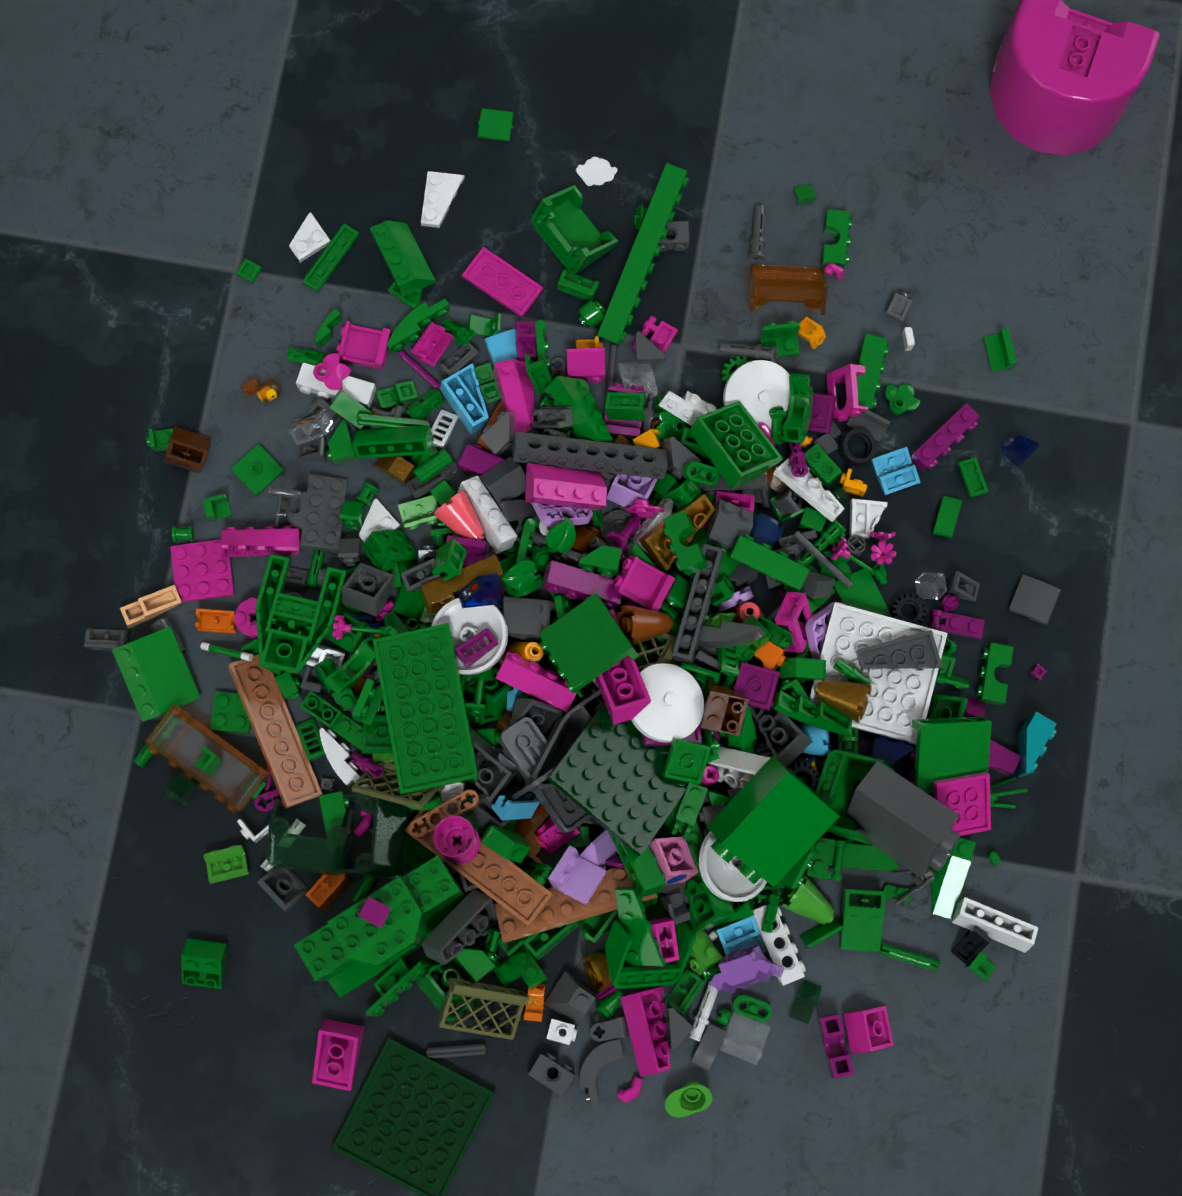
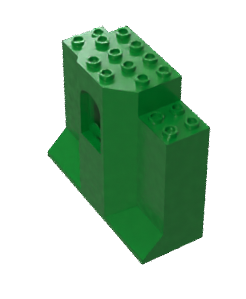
M438 855L404 877L396 878L368 896L391 909L382 928L357 916L366 899L364 898L329 920L327 925L294 945L315 981H328L341 998L397 963L400 959L405 958L422 947L421 943L466 897L446 862Z

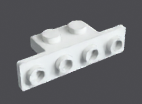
M668 391L659 404L660 407L691 426L697 417L717 410L714 405L706 403L698 395L692 394L689 391L685 393L683 399Z

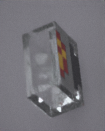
M324 408L295 420L289 427L288 432L295 444L299 446L328 434L335 425V422L328 410Z

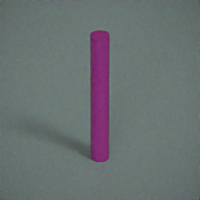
M401 350L398 356L433 388L440 392L441 384L405 351Z

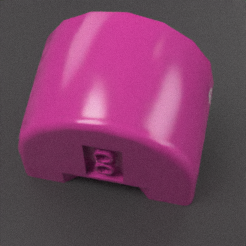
M1020 0L1005 31L992 69L989 94L997 119L1015 140L1037 152L1065 156L1090 150L1111 135L1150 69L1160 33L1131 22L1112 23L1069 8L1062 0Z

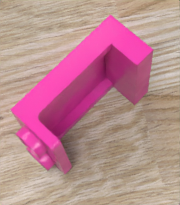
M346 321L345 326L341 328L340 336L342 341L341 344L338 343L336 353L339 354L342 362L384 370L388 354L387 343L392 335L391 329L383 328V331L352 325L350 321Z
M630 555L622 565L623 570L621 574L615 578L612 590L649 610L659 611L675 578L641 561L638 557Z

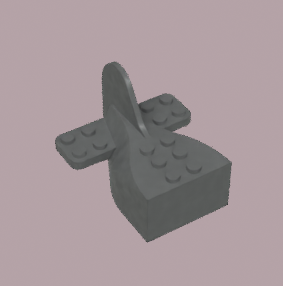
M600 690L563 714L554 724L548 740L543 736L534 721L528 717L521 719L499 736L500 744L525 779V786L507 799L513 801L528 791L533 792L558 829L563 833L573 831L591 818V816L547 780V777L601 704L598 699L603 703L604 700Z

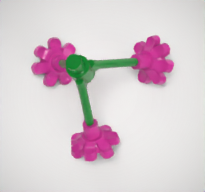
M870 532L871 537L879 539V547L876 545L871 547L873 552L871 559L873 561L877 560V565L872 568L852 556L851 552L846 550L848 544L844 537L838 541L837 546L834 545L831 551L833 553L830 555L832 560H837L838 556H843L846 559L849 558L868 570L872 575H875L881 585L887 583L884 565L885 563L887 565L892 563L891 558L896 556V551H892L893 544L888 543L886 546V540L895 536L896 532Z
M388 601L376 617L378 622L384 619L385 626L379 629L355 627L352 624H347L344 616L339 614L334 618L333 629L336 630L332 632V636L336 637L337 640H342L345 632L352 631L378 633L381 638L397 634L396 629H393L388 621L389 612L393 611L394 602Z

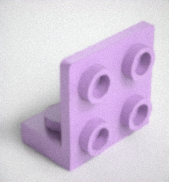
M569 845L548 879L554 889L587 905L607 872L601 867L581 858L577 850Z

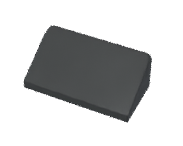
M290 567L284 590L304 594L309 571Z

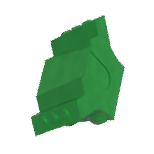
M424 956L420 961H429L431 966L426 969L427 973L415 980L419 989L428 996L434 1007L441 1011V1013L449 990L447 984L450 977L476 982L456 957L443 965L427 956ZM453 994L451 1001L453 1006L463 1001L461 995ZM475 998L468 1002L469 1005H472L479 998ZM465 1004L456 1010L458 1015L468 1008ZM453 1012L446 1017V1020L452 1022L457 1016Z

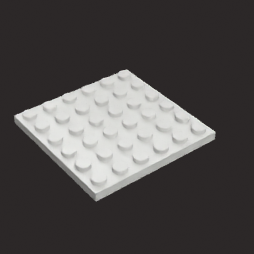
M834 602L819 658L820 660H826L825 680L853 682L848 681L846 676L833 668L839 658L853 668L857 667L860 673L872 680L870 683L872 685L871 695H866L869 702L864 716L860 722L852 720L851 727L916 745L917 730L912 728V720L926 719L938 669L861 670L856 650L932 630L941 659L947 633ZM823 680L813 681L809 701L815 704L821 701L817 698L818 694H815V689L818 682L822 683Z

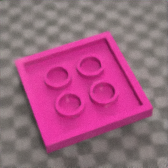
M221 539L170 546L174 585L182 603L235 596L231 557H222Z
M982 772L933 781V798L960 815L953 827L954 831L962 836L991 830L989 773Z

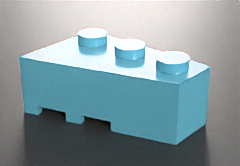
M472 363L441 381L440 386L441 393L471 435L485 427L489 418Z

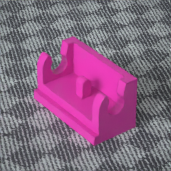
M431 322L410 352L421 363L434 367L454 336L445 332L444 327Z

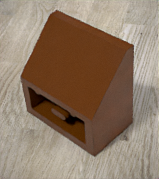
M174 426L163 462L200 474L206 460L211 438Z
M709 684L704 700V713L700 722L701 728L739 736L749 698L727 687Z

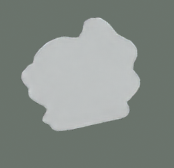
M592 157L586 161L585 165H578L576 171L587 186H592L593 184L603 185L607 181H612L617 168L611 167L610 163L605 159Z

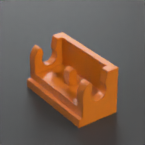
M196 609L197 622H195V627L197 631L236 634L235 611Z
M331 865L305 896L318 908L326 911L351 881Z

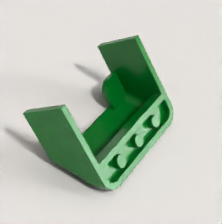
M841 750L831 751L827 756L815 791L840 816L827 831L843 838L870 845L871 840L857 832L855 822L850 818H846L845 815L857 781L861 782L877 761L893 771L894 769L880 759Z
M617 920L614 921L605 944L611 983L616 989L675 984L682 976L696 935L685 921L676 924L675 933L679 960L667 962L663 967L627 965L626 956L632 940Z

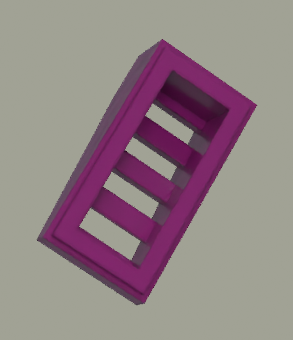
M486 628L455 648V653L467 669L499 643L490 630ZM484 636H486L490 644H486V642L483 640ZM479 641L484 648L480 649L477 642ZM472 646L476 650L475 654L470 649ZM465 651L469 654V658H466L464 655Z

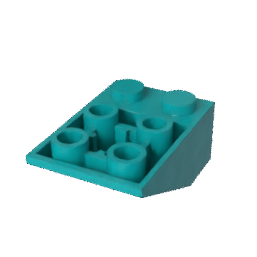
M1038 712L1029 715L1018 732V755L1021 756L1017 765V777L1019 778L1028 776L1029 773L1032 774L1038 765L1036 760L1039 756H1043L1047 749L1045 744L1048 740H1052L1057 731L1054 729L1057 723Z

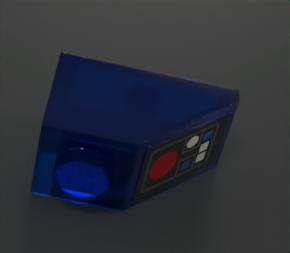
M498 573L478 575L458 592L461 607L470 608L500 604L502 584Z

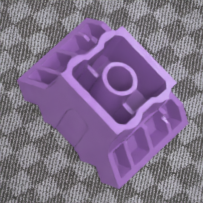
M755 944L724 956L723 960L718 963L721 973L713 976L710 985L719 991L735 994L737 987L747 990L748 986L763 981L769 982L771 976L781 978L785 968L767 960L759 944Z

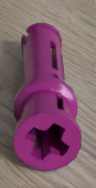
M789 442L791 451L789 461L792 465V475L803 477L809 471L808 466L805 464L806 455L802 452L801 443Z

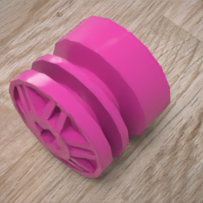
M461 816L444 818L434 830L433 842L436 849L447 861L453 864L462 865L469 863L480 851L481 841L478 832L468 820ZM459 840L462 844H456V841Z

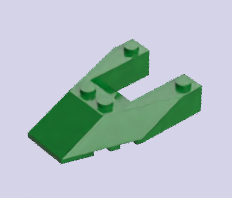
M270 554L255 606L260 666L299 674L333 625L342 598L341 588L346 582V571L327 567L319 600L313 601L283 594L290 569V560L287 557Z

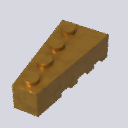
M699 494L691 503L677 509L671 515L685 510L689 514L697 532L715 511V508L705 494ZM663 520L642 536L639 542L660 571H668L677 555L671 551L669 544L672 542L670 537L667 538L663 527H665ZM695 534L690 535L686 539L685 546L693 539Z
M491 556L462 568L459 576L455 575L447 581H443V577L421 585V596L428 615L439 612L447 603L460 598V592L476 578L481 589L472 596L486 599L503 594V580L501 579L503 571L497 556Z

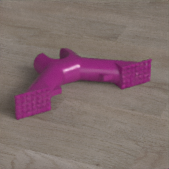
M637 514L632 515V518L620 533L609 532L606 538L612 539L615 542L616 546L614 548L622 549L620 556L622 564L627 556L628 540L630 537H635L636 530L641 529V517Z

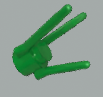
M1016 777L990 785V807L1015 809V805L994 803V801H997L999 796L1027 792V789L996 792L994 789L1014 781Z

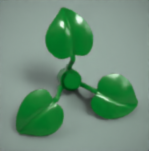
M566 517L562 522L549 530L545 539L546 545L549 548L545 546L541 548L539 545L532 546L531 551H528L530 560H523L515 564L501 579L516 590L528 589L535 581L536 564L544 565L545 567L548 565L549 555L547 552L555 553L558 550L561 553H565L573 546L576 532L571 520ZM550 592V594H551V596H552L553 598H554L555 596H559V595L565 596V594H562V593H559V592H558V593H551V592Z

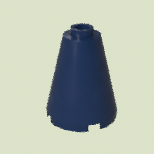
M753 513V527L749 536L753 537V542L759 545L762 542L773 547L782 537L784 528L780 529L778 527L779 522L768 515L759 513L758 516H754Z

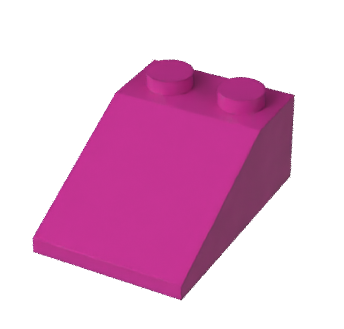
M330 1019L324 1020L318 1033L312 1078L313 1084L346 1091L352 1090L362 1044L363 1026Z

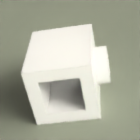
M551 1019L546 1039L570 1045L571 1041L575 1042L578 1030L574 1029V1024Z

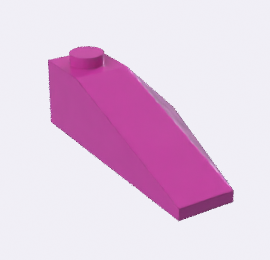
M515 359L494 363L493 376L505 411L515 414L514 436L515 431L526 433L534 429L531 428L530 424L534 421V415H531V412L534 411V385L526 371V363Z

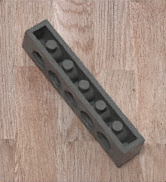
M706 544L703 546V552L709 567L695 573L672 653L673 660L691 665L694 662L701 628L706 620L724 557L722 548Z

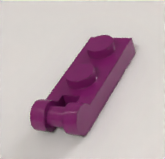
M936 609L932 610V622L929 623V628L949 634L982 639L985 620ZM940 618L945 619L944 625L939 624Z

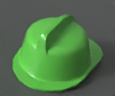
M688 1081L681 1088L668 1095L665 1101V1109L673 1117L689 1116L707 1109L713 1100L712 1093L703 1084L697 1081Z

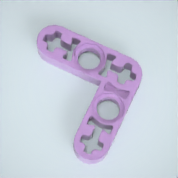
M531 503L541 523L547 527H554L566 518L563 514L571 517L569 519L573 525L588 524L593 516L592 510L555 507V505L547 504L544 506L538 503Z
M834 602L826 606L806 623L805 631L812 659L820 658Z

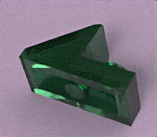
M803 979L789 1017L809 1024L814 1008L818 1005L822 986Z

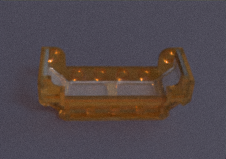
M173 704L145 741L149 745L148 750L155 755L161 753L169 759L167 761L168 764L175 769L178 766L184 770L182 774L190 780H193V778L197 779L200 782L198 786L205 791L212 790L216 793L214 797L222 803L226 801L228 803L226 807L234 813L237 810L241 813L244 812V807L265 780L267 781L271 775L175 704ZM202 745L223 761L211 778L194 765L204 753L200 749Z

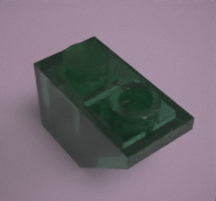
M179 773L162 791L167 793L164 797L177 805L179 803L186 805L199 785L184 774Z

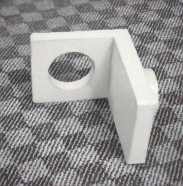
M239 819L237 821L242 827L240 832L247 840L251 838L255 843L275 828L269 824L255 836L243 820Z

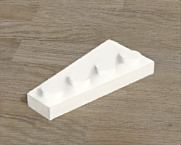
M788 458L773 474L833 522L845 508L830 491L823 489L822 482L818 477L814 478L809 471L803 477L793 476L791 472L792 465Z

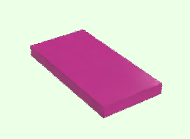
M485 247L479 251L462 274V278L521 318L524 317L544 290V287Z

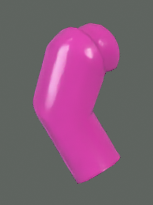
M834 263L826 264L827 266L824 268L825 274L827 273L828 276H831L835 273L837 280L844 278L842 267Z
M364 807L361 810L360 815L364 818L354 830V833L359 837L370 827L374 816L373 811L368 807Z
M634 1077L631 1088L621 1089L618 1092V1099L627 1103L637 1098L643 1079Z

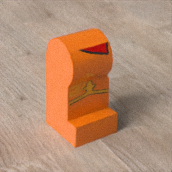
M539 984L532 990L528 987L527 996L529 1000L525 1008L524 1020L542 1022L545 984Z

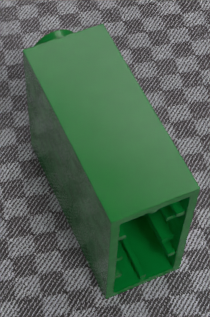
M772 756L707 827L717 838L711 847L722 859L729 863L736 856L742 861L737 869L749 881L755 884L762 877L771 886L775 887L840 816L823 798Z

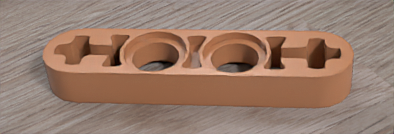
M466 790L411 822L409 825L410 834L417 839L426 837L433 833L438 825L431 823V817L434 814H439L441 821L450 816H462L479 805V795L473 790ZM468 795H471L472 797L475 796V798H473L472 804H470L469 802L463 804L465 806L464 809L462 808V805L458 802V800L460 799L462 802L467 801ZM451 804L458 806L456 814L451 815L448 813V807ZM425 819L427 821V824L431 827L430 829H428L427 826L423 827L421 829L420 834L414 832L416 830V825H419L421 827L426 824L424 822Z

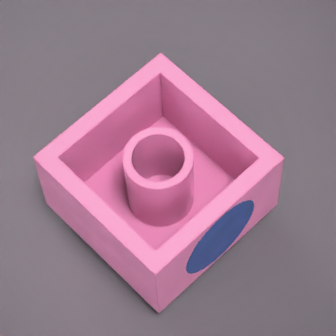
M683 836L655 839L649 844L651 853L657 859V866L665 876V885L684 883L698 873L686 839H683Z

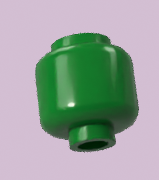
M589 300L579 308L580 317L578 319L585 327L589 325L593 328L603 321L606 310L598 300Z

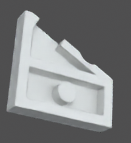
M309 213L289 247L298 261L302 262L329 245L331 241L312 213Z
M376 498L358 536L365 543L372 531L396 530L400 527V524Z
M851 499L849 537L859 535L864 539L870 538V532L874 531V527L881 518L883 510L887 507V502Z

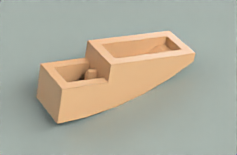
M175 585L141 597L138 601L121 607L120 610L129 629L165 613L182 602Z

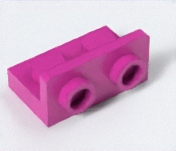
M550 817L535 827L534 838L550 855L580 833V828L577 827L569 833H563Z

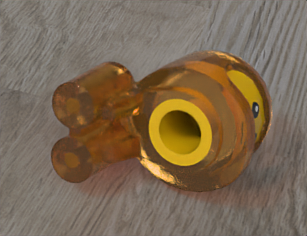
M253 378L241 384L242 392L245 396L257 394L265 406H268L270 401L278 399L281 395L280 386L274 380H266L260 383L259 379Z

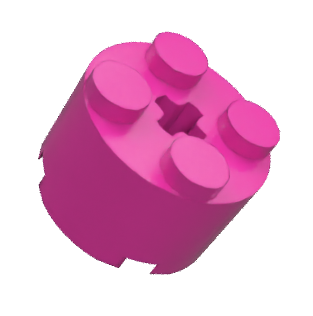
M249 598L242 602L236 609L234 616L237 628L243 635L252 640L258 639L257 622L253 621V617H256L255 606L258 598Z

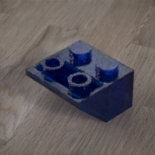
M878 736L877 739L869 743L867 757L883 760L890 766L912 751L914 745H909V742L905 740L892 742L889 741L890 738Z

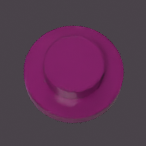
M948 594L941 603L943 609L946 612L954 611L959 605V597Z

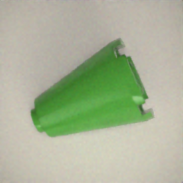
M805 874L802 875L804 880L799 888L796 887L794 890L785 887L781 894V897L784 899L782 902H779L782 908L822 925L832 922L835 917V909Z

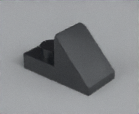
M975 926L972 930H968L951 953L967 965L990 943L991 938Z

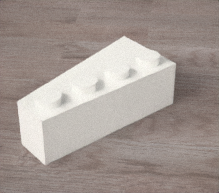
M720 747V750L717 751L719 759L707 763L706 767H715L719 772V779L717 781L721 783L724 780L731 788L737 790L738 787L742 789L770 758Z

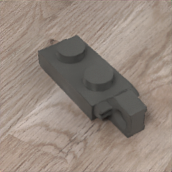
M453 461L451 465L423 485L416 477L409 480L406 484L414 498L417 499L430 492L442 481H449L459 473V469Z

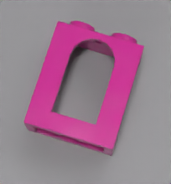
M848 364L826 374L828 395L836 396L835 383H846L847 400L845 407L839 410L837 401L835 402L833 418H836L837 421H847L849 417L860 416L862 412L868 410V407L859 406L856 378L865 374V366Z
M787 591L775 617L776 625L788 626L793 636V645L789 643L788 648L784 649L786 652L803 653L808 642L805 631L806 623L798 622L802 610L806 623L812 618L806 593Z

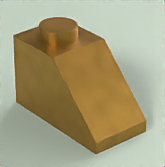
M401 456L379 457L374 464L376 468L404 486L407 485L406 483L414 475L412 470L415 469V466Z

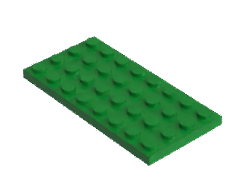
M450 623L373 639L400 794L404 795L478 779L479 773Z

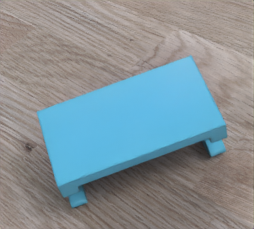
M526 794L522 801L515 800L512 802L508 800L503 802L505 795H501L491 808L501 820L530 819L540 801L537 798L529 800L532 794Z

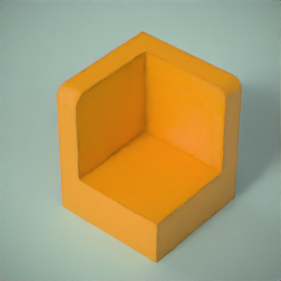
M650 429L633 439L635 446L658 448L660 443L656 435L659 434V430Z

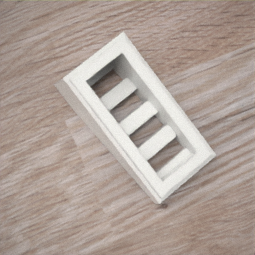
M441 409L431 429L434 440L432 446L445 450L459 418L457 415ZM443 416L453 419L452 422L442 419ZM440 422L448 425L449 428L440 426ZM437 429L445 431L446 434L444 435L442 433L437 432ZM434 436H439L443 438V440H438L434 438Z

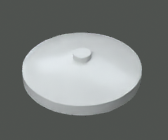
M756 360L743 364L730 375L726 382L723 393L724 407L740 401L757 424L762 422L771 430L772 418L769 415L771 408L780 406L788 416L791 399L790 374L783 367L771 361Z
M471 596L463 603L460 597L443 606L435 616L431 626L450 623L455 648L486 628L490 630L499 643L467 669L457 657L460 674L475 675L493 667L502 657L508 641L507 624L499 609L489 601ZM484 636L483 640L487 645L490 644L489 640ZM478 641V642H477V645L479 646V648H480V649L484 648V647L481 645V643ZM472 646L470 649L475 654L476 650ZM465 651L464 655L466 658H469V654Z
M660 663L643 669L640 675L651 702L631 721L642 734L652 740L672 742L673 737L684 739L698 727L703 717L704 698L699 684L690 673L673 664Z
M710 831L702 843L699 854L701 876L708 889L720 899L731 902H742L755 897L767 882L762 877L755 884L749 881L737 869L742 861L736 856L729 863L722 859L711 847L717 838Z

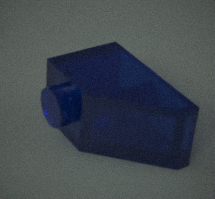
M1017 435L1015 439L1010 438L1003 445L1006 449L1002 454L1019 468L1040 444Z

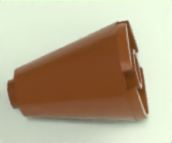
M623 605L620 607L623 608L622 611L617 613L620 627L631 644L668 633L673 626L672 618L663 612Z

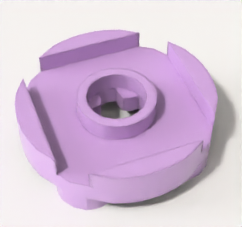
M750 586L734 592L731 598L718 604L719 612L753 598L754 595Z

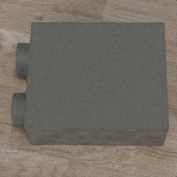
M879 761L875 763L856 788L845 815L846 818H850L855 822L857 832L871 840L870 844L920 878L923 877L929 867L938 872L942 869L952 853L951 850L961 836L953 830L960 815Z

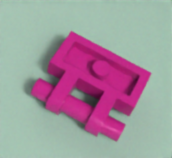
M650 316L648 321H645L642 325L641 333L646 337L649 332H653L654 334L650 342L665 354L678 329L661 321L659 326H656L654 323L657 319ZM635 337V338H634V341H635V342H634V344L632 345V348H633L634 350H636V337Z

